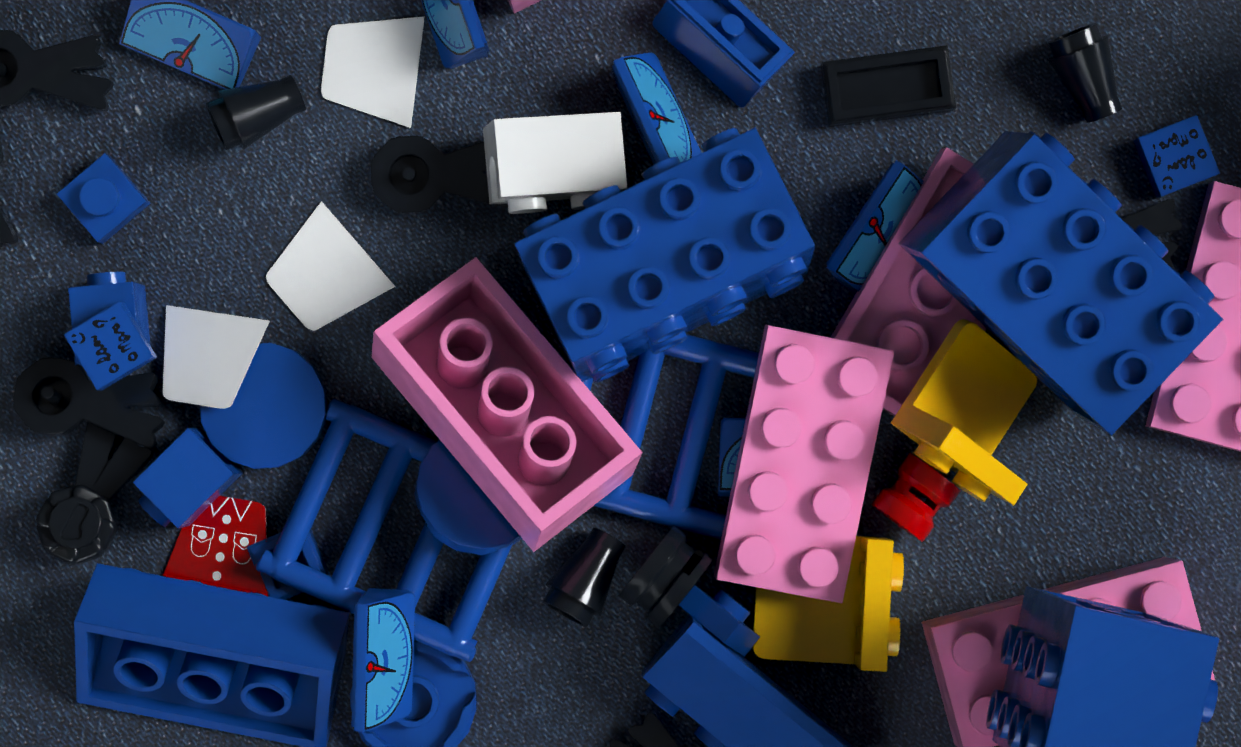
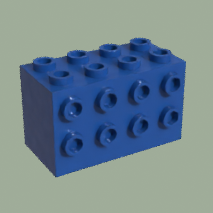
M756 127L742 134H739L737 128H731L718 133L702 144L703 153L680 163L678 157L662 160L642 173L645 181L622 192L618 185L604 188L583 201L584 210L562 221L558 214L544 217L523 230L525 238L514 243L527 277L573 371L582 382L593 378L594 382L597 383L613 377L630 366L629 360L639 356L648 349H651L653 354L664 352L685 341L688 338L686 332L707 322H710L711 326L722 324L743 313L746 310L744 304L765 294H768L769 298L780 296L804 282L803 276L808 274L815 244Z
M1005 131L898 244L1075 415L1112 436L1220 324L1223 318L1209 305L1215 296L1203 282L1187 270L1180 275L1162 259L1168 253V249L1154 234L1142 225H1138L1133 229L1116 214L1122 205L1106 187L1095 179L1086 183L1069 168L1075 158L1057 139L1048 133L1039 137L1032 131L1029 133Z
M1026 586L1018 625L1009 624L1004 635L1001 648V663L1009 666L1003 691L995 689L992 693L988 706L986 726L988 729L994 730L992 740L1000 747H1196L1201 722L1208 723L1216 707L1218 685L1216 680H1211L1219 638L1153 614Z

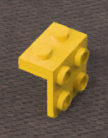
M961 319L954 324L891 421V424L918 444L914 454L945 474L950 469L954 471L956 475L952 483L982 502H985L991 493L1014 506L1028 484L991 455L1035 389L1037 377L1019 359L977 324Z
M856 536L843 603L755 587L753 631L760 638L752 647L754 653L762 659L855 664L863 671L887 672L888 656L897 657L900 647V619L890 617L891 591L901 592L904 576L903 553L893 552L894 541L891 539Z

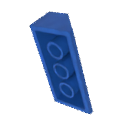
M97 563L74 620L76 701L81 704L301 747H327L346 655L349 612L329 609L322 605H308L267 597L255 592L247 593L206 585L194 580H180L145 573L133 568H119Z
M689 614L642 670V677L650 683L644 693L669 715L674 717L682 709L700 725L694 734L708 747H854L754 664L720 641Z

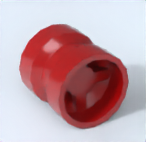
M909 453L898 467L899 478L891 488L882 489L871 505L910 535L923 542L934 528L933 517L940 508L949 507L961 491L932 467ZM910 488L926 498V501H921L909 492Z

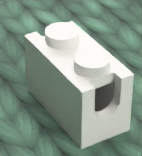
M621 112L494 119L483 128L489 204L508 203V212L510 214L546 211V201L570 199L571 209L583 210L585 209L582 204L583 201L604 188L618 185L620 191L627 189Z

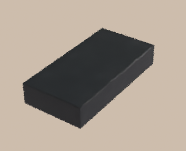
M948 45L825 61L820 65L829 127L941 113L956 109Z

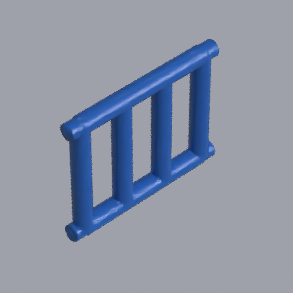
M687 334L688 338L685 341L664 352L653 354L651 349H648L639 355L620 425L640 449L665 355L702 364L667 499L630 490L632 475L596 503L594 507L669 527L675 526L680 530L721 540L726 515L693 507L691 504L726 371L754 378L759 353ZM593 378L583 382L590 391Z
M334 398L328 404L325 418L331 423L273 552L265 550L263 556L259 558L256 570L272 577L278 582L354 614L355 604L366 592L355 587L411 459L422 462L432 445L437 441ZM355 433L389 449L332 576L297 562V559ZM425 524L396 587V590H410L414 592L415 608L444 544L432 535ZM513 543L506 548L498 549V552L480 555L449 627L415 613L414 640L447 655L471 662L476 654V644L478 642L472 639Z

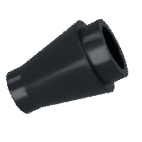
M1096 23L1075 29L1048 42L1053 54L1048 61L1081 109L1086 123L1108 117L1122 109L1117 94L1108 35L1101 36Z
M291 75L280 80L218 91L219 98L206 103L211 121L225 150L238 145L244 150L293 115L306 110L302 95Z
M593 527L587 539L545 584L550 590L543 603L567 619L587 627L594 615L601 616L619 558L626 546L610 534Z

